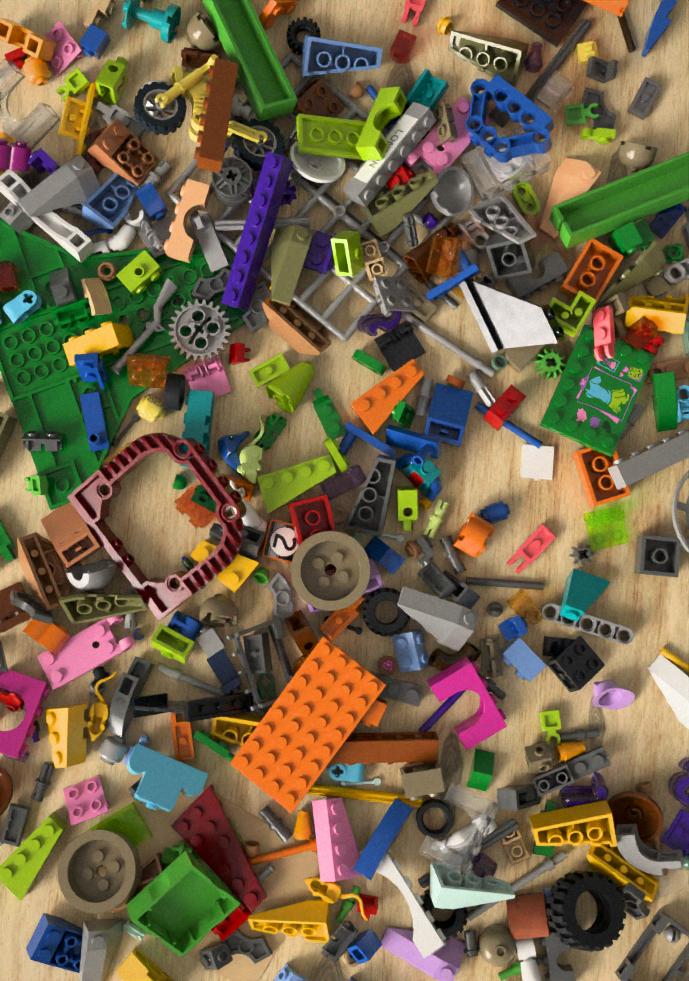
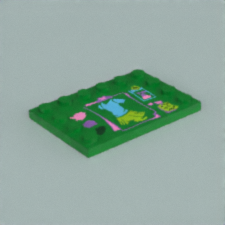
M584 324L540 426L612 457L655 355L615 338L614 357L608 359L604 349V360L597 361L594 353V328Z

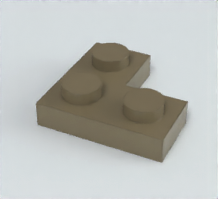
M623 292L615 294L595 307V309L608 305L612 306L615 338L626 334L619 316L630 310Z

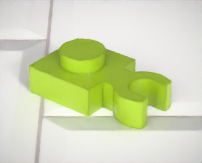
M77 67L64 79L66 85L60 86L56 92L59 95L66 92L65 96L62 97V100L65 102L67 96L72 97L73 93L77 96L80 95L91 83Z
M584 127L583 131H581L580 139H593L594 142L606 145L614 140L616 129Z
M559 709L539 711L541 731H547L545 742L550 745V738L555 736L556 742L560 743L561 738L556 733V730L562 729Z

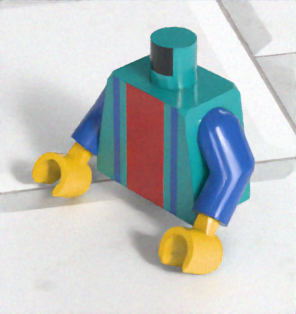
M406 453L398 459L395 474L399 470L426 496V498L417 503L418 507L421 504L424 505L425 509L422 512H425L431 507V501H434L442 490L440 479L442 472L429 459L421 466L415 465L413 462L415 454Z

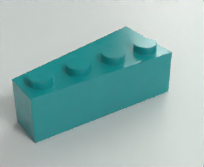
M190 389V393L186 394L185 403L188 405L187 413L184 414L185 430L182 433V439L194 438L205 447L206 454L209 456L215 393ZM185 443L184 450L188 452L189 448L188 445ZM180 464V466L189 467L187 464Z

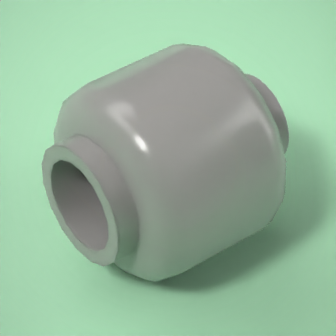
M114 735V737L107 736L99 749L100 759L110 765L120 763L128 750V746L124 743L125 739Z

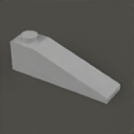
M79 154L64 163L18 201V205L29 217L50 213L55 209L63 207L67 209L71 208V205L80 203L83 205L100 188V185L92 167Z
M503 193L480 202L468 210L478 223L517 244L537 237L535 231Z
M405 586L402 587L397 603L413 620H417L426 632H430L437 639V642L455 651H459L474 632L479 613L464 606Z
M123 918L84 921L79 981H105L122 939Z

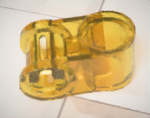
M522 589L506 601L520 617L525 619L527 624L535 625L542 620V612ZM529 612H531V613L536 612V615H535L536 620H534V619L529 620V617H530Z

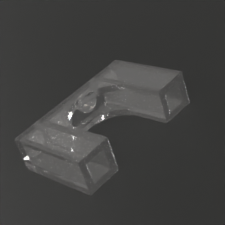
M4 59L0 63V123L3 125L2 129L14 138V143L16 140L25 141L27 145L31 146L32 151L61 118L50 105L42 102L22 120L16 121L11 116L8 109L9 96L26 76L14 62Z
M520 126L512 130L511 137L525 134L526 132ZM478 147L462 155L461 165L470 175L474 188L483 202L487 199L492 200L499 195L498 193L504 190L505 192L512 190L520 182H528L536 174L541 175L548 171L552 160L548 153H533L521 156L522 164L518 169L513 172L502 173L494 170L489 165L481 149Z
M452 781L444 799L449 804L469 813L472 820L471 833L464 842L458 845H446L427 835L418 854L465 878L466 874H469L473 867L472 861L474 856H477L481 850L483 837H486L489 833L491 820L497 816L498 804L494 800Z

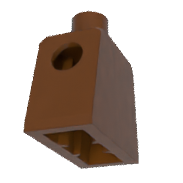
M299 610L284 620L303 656L310 655L319 641L302 610Z

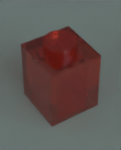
M399 29L390 49V57L397 63L407 64L416 45L417 36Z
M10 261L0 262V291L21 290L18 267Z
M643 315L628 327L625 340L640 351L656 339L658 326Z

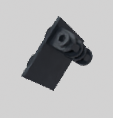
M407 320L374 339L393 372L410 360L426 353L413 332L412 325L408 324Z

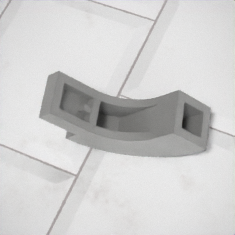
M617 824L615 831L617 847L624 859L633 867L653 875H663L664 868H682V850L652 849L640 839L637 824Z

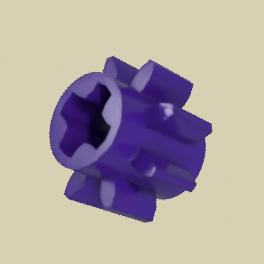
M289 181L284 191L286 194L283 195L281 206L283 204L291 205L293 199H297L295 194L297 191L296 187H290Z

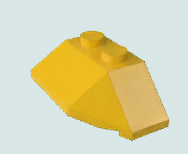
M591 844L586 856L593 872L607 876L608 880H612L616 884V889L630 882L645 894L643 900L654 901L660 885L655 875L633 867L624 859L618 847H610V844H601V846H592Z

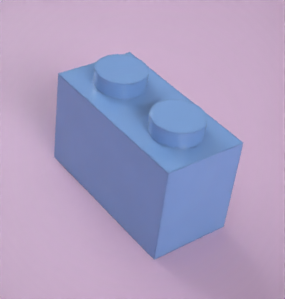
M515 637L500 652L503 655L501 659L509 667L513 665L517 669L515 673L522 680L526 678L530 682L547 666L519 637Z

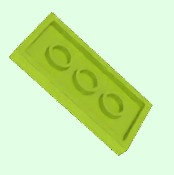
M298 114L296 116L298 153L363 160L355 146L366 121Z

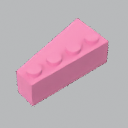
M342 797L312 801L321 882L340 881L363 876L353 869L360 855Z

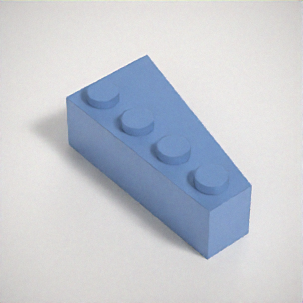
M305 35L299 75L310 76L378 69L381 64L383 48Z

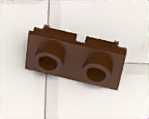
M184 47V50L182 49L181 57H183L181 66L200 68L208 62L212 54L217 55L221 59V52L202 51L200 49Z

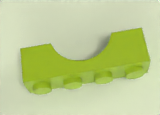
M400 87L380 88L355 146L363 161L383 160L389 144L382 134V130L390 120L402 115L408 101Z

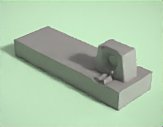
M205 211L189 218L211 272L214 273L230 266L209 212Z

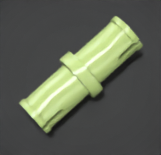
M438 500L433 514L428 518L430 519L422 535L434 540L439 526L444 522L442 519L449 507L448 503L444 502L443 504V501Z

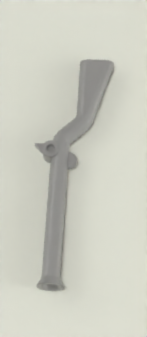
M168 278L153 307L154 320L146 322L145 331L116 364L110 367L116 374L119 375L122 367L154 331L165 330L160 325L162 320L161 308L178 290V287Z

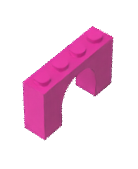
M467 657L426 680L439 703L463 690H471L479 694L480 705L477 712L469 719L453 727L466 750L507 727L504 722L506 719L505 714L501 708L497 709L495 706L498 703L492 693L488 694L486 690L489 687L483 677L479 678L477 674L480 671L474 661L470 662Z
M8 670L6 673L1 672L0 690L9 693L15 692L25 703L26 713L23 721L16 728L0 731V753L20 760L21 756H25L28 745L26 743L28 738L32 737L35 732V720L40 718L43 707L41 705L44 699L47 700L50 688L47 682Z

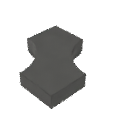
M586 87L581 103H584V108H588L592 103L598 104V108L591 110L592 114H599V118L592 119L593 129H613L617 115L610 112L605 106L604 92Z
M223 268L218 275L212 278L198 277L191 295L200 300L205 299L207 303H210L214 296L225 291L231 270Z
M264 280L255 286L248 312L242 315L252 334L268 324L262 303L271 296V291Z
M17 590L11 591L10 600L12 605L25 610L34 620L51 624L53 620L51 610L46 611L30 594Z
M630 882L620 886L618 889H620L622 893L621 898L625 900L626 907H623L624 911L636 920L648 917L650 910L643 903L645 894Z
M237 929L223 941L227 943L231 955H246L255 964L273 954L264 935L249 937Z

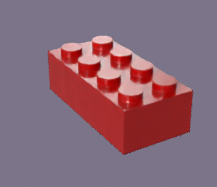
M327 494L287 504L298 547L306 538L317 532L326 530L336 531ZM333 564L326 565L325 573L327 575L335 573L336 567Z

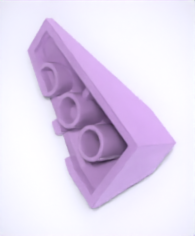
M387 926L380 940L382 943L381 947L438 981H454L465 949L464 942L449 936L450 940H444L446 943L444 947L428 958H423L413 942V931Z

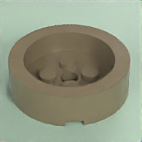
M335 530L321 531L306 538L295 551L291 563V579L298 595L309 605L326 611L340 610L355 603L365 592L370 579V563L364 548L350 535ZM333 564L336 567V572L333 575H327L324 570L326 565Z
M90 830L75 837L62 853L58 866V882L66 900L75 908L87 913L108 912L126 904L136 893L142 877L140 854L137 847L127 836L113 830ZM101 865L107 867V873L103 877L98 873V867Z

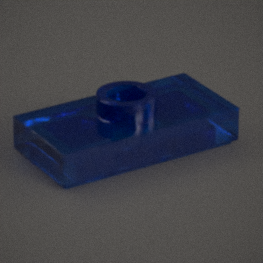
M679 203L660 211L649 225L651 231L663 239L687 208Z

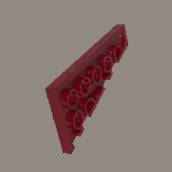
M211 784L171 827L253 912L266 899L267 894L257 874L254 873L250 865L251 862L242 849L243 845L230 819L227 818L222 808L223 805L218 800L214 792L215 789Z

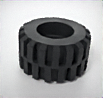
M384 587L376 589L368 595L362 607V616L369 630L380 636L390 637L401 633L407 627L410 616L397 605L401 592L393 588ZM389 600L397 606V617L391 623H382L375 616V608L381 601Z
M427 889L424 891L425 895H421L424 901L422 906L425 911L429 910L432 912L434 904L430 897V891ZM467 907L454 909L452 916L448 920H435L433 922L436 929L440 928L446 936L445 940H450L449 936L452 935L454 938L457 937L458 931L462 933L464 930L463 925L466 926Z

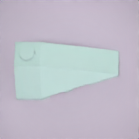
M431 862L430 897L435 908L458 909L515 898V893L507 881L490 876L482 878L475 875L474 871L467 870L465 873L455 870L456 866L451 864Z

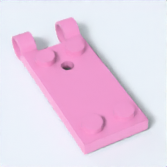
M461 96L452 106L454 122H450V124L456 125L458 133L456 142L451 143L447 140L441 145L437 134V126L435 125L403 163L412 169L421 158L433 168L432 171L435 175L446 167H451L471 144L465 127L471 103ZM487 116L485 126H487L490 122V119ZM442 146L444 150L438 151L437 147Z
M123 615L102 619L70 637L57 655L47 650L37 656L53 690L60 689L137 645L133 635L123 638L118 643L111 627L124 621ZM98 641L100 645L95 649L93 644Z

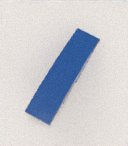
M661 1L650 23L641 56L645 57L670 25L671 20L667 16L673 10L677 1Z
M395 798L353 868L355 871L369 880L373 878L381 861L385 859L390 847L395 843L413 809L412 807Z

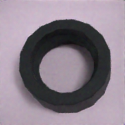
M168 373L164 389V407L167 410L181 411L185 394V377L183 374Z
M430 799L425 801L416 812L418 829L428 838L438 839L444 837L453 826L451 809L441 800ZM436 807L445 813L446 822L441 829L430 830L424 825L423 815L429 808Z

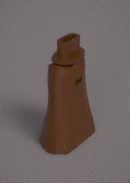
M451 222L448 226L438 229L423 243L402 257L406 266L411 268L410 273L413 278L418 282L427 284L441 260L457 241L456 237L460 234V231L455 223Z

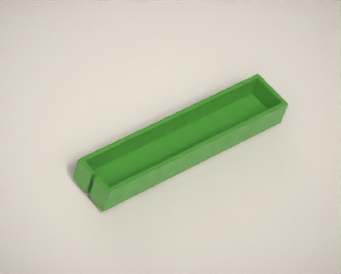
M201 0L230 62L238 63L237 77L258 121L293 113L298 99L251 1Z
M689 152L554 205L549 219L556 231H560L559 236L565 247L569 249L618 229L632 221H638L689 200Z

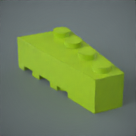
M331 454L258 476L257 480L267 513L270 515L277 509L336 475V470Z
M55 812L0 866V881L20 901L28 894L68 826Z

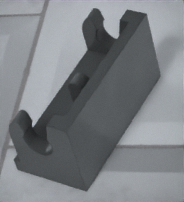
M268 632L243 636L245 656L251 673L261 674L273 671Z

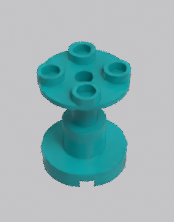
M125 0L123 11L126 13L122 22V28L131 30L136 19L149 22L150 27L161 31V41L169 44L173 42L177 34L174 30L176 25L179 26L181 20V7L171 3L166 11L157 8L151 11L140 7L141 0Z

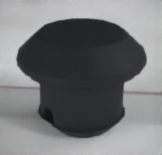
M102 666L97 667L93 670L95 676L93 681L97 683L99 680L109 677L110 673L105 672Z

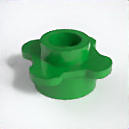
M677 243L664 247L663 251L666 253V262L668 264H671L673 261L681 262L684 259L681 244Z

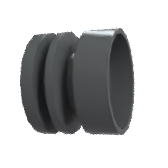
M224 158L220 173L212 172L215 196L225 206H242L252 197L254 189L251 168L240 158Z

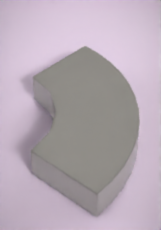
M278 571L267 588L274 597V608L271 614L276 618H280L281 622L286 625L284 619L293 613L294 596L289 582Z

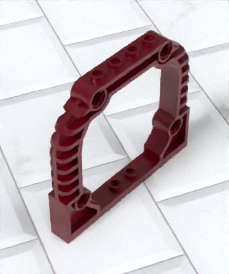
M151 433L141 436L67 496L139 595H142L145 603L158 620L167 617L232 564L243 544L244 524L242 518L246 515L247 510L242 501V496L231 487L229 479L219 471L217 463L209 458L205 447L191 437L180 439L177 436L166 433ZM185 443L188 445V452L184 450ZM156 452H166L175 463L187 464L217 503L215 512L219 523L223 527V534L220 544L188 573L177 571L167 576L166 579L153 577L148 580L135 563L134 557L126 551L122 541L114 535L104 520L109 516L111 498L118 496L121 492L120 481L149 456ZM107 485H108L109 488H110V492H109V493H108L107 490H106V486H107ZM231 507L236 509V516L232 514ZM176 578L179 580L180 586L176 584Z

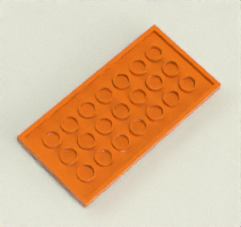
M323 636L230 764L292 814L387 684Z

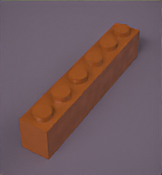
M215 58L214 66L210 65L208 77H211V82L207 81L205 93H208V98L204 97L202 109L206 111L205 114H201L199 124L203 126V129L198 131L197 142L200 143V147H196L194 159H197L196 168L220 173L238 63Z
M436 732L351 733L328 766L335 764L354 765L355 763H364L366 765L384 763L390 765L399 762L404 764L438 762L439 738Z

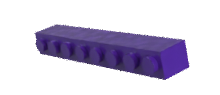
M271 152L266 153L221 301L223 304L247 312L293 165V161L285 156Z

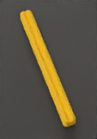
M315 783L308 791V794L342 797L345 799L392 804L395 798L409 806H422V798L412 801L410 798L406 799L405 794Z

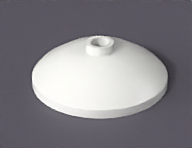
M297 141L292 145L289 153L294 169L301 176L313 182H334L341 178L345 171L346 164L344 158L298 153Z

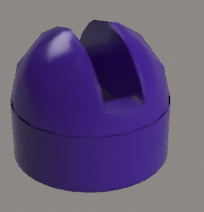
M427 212L422 218V224L425 222L428 224L425 227L427 229H432L439 223L431 212Z

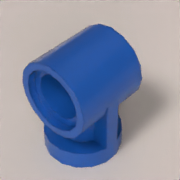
M177 610L170 620L168 628L173 630L177 627L179 628L177 633L194 641L203 623L188 615L183 618L181 617L182 612Z

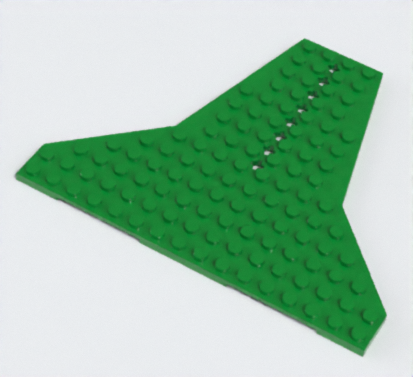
M0 220V319L2 320L0 325V372L24 434L28 431H39V433L57 431L58 434H64L60 441L63 442V450L45 451V444H42V451H30L38 475H46L49 482L48 495H45L50 510L71 503L67 496L98 469L102 468L110 449L90 452L80 395L100 392L111 447L133 399L167 377L168 373H173L194 358L192 356L188 360L186 358L187 353L181 356L179 354L181 349L175 350L174 347L177 343H171L170 340L174 336L169 335V332L174 331V329H171L169 324L175 323L171 319V317L177 318L178 316L175 310L183 311L181 306L174 305L176 297L184 299L182 305L186 308L188 307V301L195 305L196 298H192L191 293L198 277L212 278L221 272V270L214 273L211 272L200 243L195 244L190 263L170 258L166 253L154 258L149 249L90 255L81 263L66 249L22 230L21 236L8 223ZM221 242L230 266L225 268L231 270L236 253ZM145 250L161 267V276L155 282L151 281L146 286V290L140 295L136 294L134 296L117 276L111 281L101 279L107 291L113 313L90 315L89 318L84 317L63 324L62 327L55 326L50 310L58 308L50 287V272L68 267L78 300H82L85 297L81 279L100 278L98 267L103 262L113 263L117 268L118 274ZM106 269L104 272L105 275H109L111 273V270ZM166 279L171 280L178 287V290L165 303L166 308L161 313L162 320L160 325L165 330L154 331L122 367L119 375L110 367L115 365L130 347L119 349L120 353L114 355L112 352L103 356L101 360H104L105 371H108L109 381L105 383V389L100 388L98 381L83 382L77 367L69 365L62 344L69 342L68 339L73 336L84 335L85 331L89 329L100 328L104 322L112 321V323L120 324L124 316L127 319L130 318L128 325L136 341L145 331L146 322L154 320L153 307ZM25 290H31L38 294L42 299L41 307L29 315L22 323L14 325L3 310L4 305ZM222 292L214 296L211 301L214 303L213 308L218 305L220 306L219 313L225 311L226 315L223 318H229L230 321L226 325H230L232 328L226 332L232 333L245 324L242 315L247 311L221 303L224 294ZM197 299L199 304H202L203 300ZM141 310L148 312L145 319H142V317L138 318ZM198 313L194 316V320L199 322L203 319L204 315ZM212 325L209 328V332L216 333L219 327ZM185 328L182 331V336H189L191 334L190 328ZM199 328L196 329V331H197L198 333H199V332H200V333H204L203 328H202V329H199ZM194 338L189 341V344L193 343ZM200 340L197 343L198 348L206 346L205 340Z

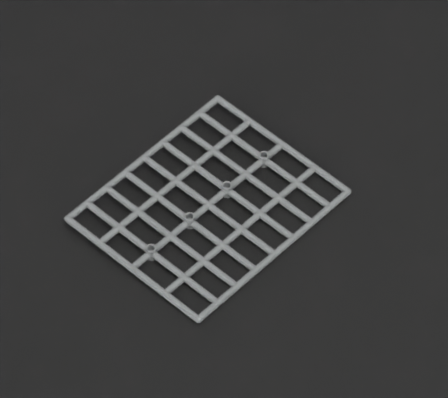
M289 52L280 64L283 70L291 61L300 68L302 59L293 52ZM321 75L305 76L293 89L297 97L312 79L318 80L322 78L336 98L350 108L342 119L351 120L357 114L364 121H367L369 116L366 111ZM247 99L244 102L245 106H251L249 100ZM295 112L286 114L292 121L296 122L297 114ZM232 116L230 119L231 121L234 120L238 122L242 118V116ZM280 116L267 119L266 122L270 121L274 124ZM384 127L382 130V134L385 137L387 135L388 129ZM288 138L285 141L283 155L293 144ZM344 158L345 169L349 166L357 172L361 167L354 159ZM421 158L412 168L415 174L421 167L427 172L433 170ZM197 159L191 162L165 192V195L176 205L178 202H181V198L175 192L197 169ZM291 169L290 179L288 180L290 187L300 185L312 195L294 217H304L316 202L319 201L334 213L319 230L320 232L327 234L337 221H344L354 231H359L360 238L363 237L367 241L375 239L367 231L372 225L369 217L362 225H359L345 213L354 203L349 197L342 205L336 206L323 195L334 182L323 183L317 190L304 180L295 169ZM261 170L253 177V188L257 186ZM213 182L210 183L211 194L214 192ZM383 186L381 189L384 190V192L390 191L385 186ZM429 193L425 196L427 200L424 202L420 201L410 212L414 216L415 221L424 228L428 224L426 222L422 224L423 217L419 212L430 201ZM253 197L249 199L248 204L251 205ZM228 206L217 219H228L237 207ZM196 211L191 215V217H194L199 213ZM444 215L434 228H425L429 234L421 243L435 231L444 227L452 217ZM403 221L385 241L380 242L376 239L381 256H386L400 267L392 277H402L409 269L405 262L389 249L405 230V222ZM217 231L220 241L236 253L241 235L233 242L224 233ZM271 244L267 247L262 265L271 256ZM334 263L332 270L328 269L326 275L320 273L301 296L294 293L292 300L340 340L347 342L363 321L377 307L379 299L359 285L361 280L367 275L364 268L353 279L350 276L336 275L347 286L323 314L318 312L306 301L331 272L336 275ZM261 266L260 274L271 282V272L264 266ZM355 290L369 304L344 333L328 319L349 294Z

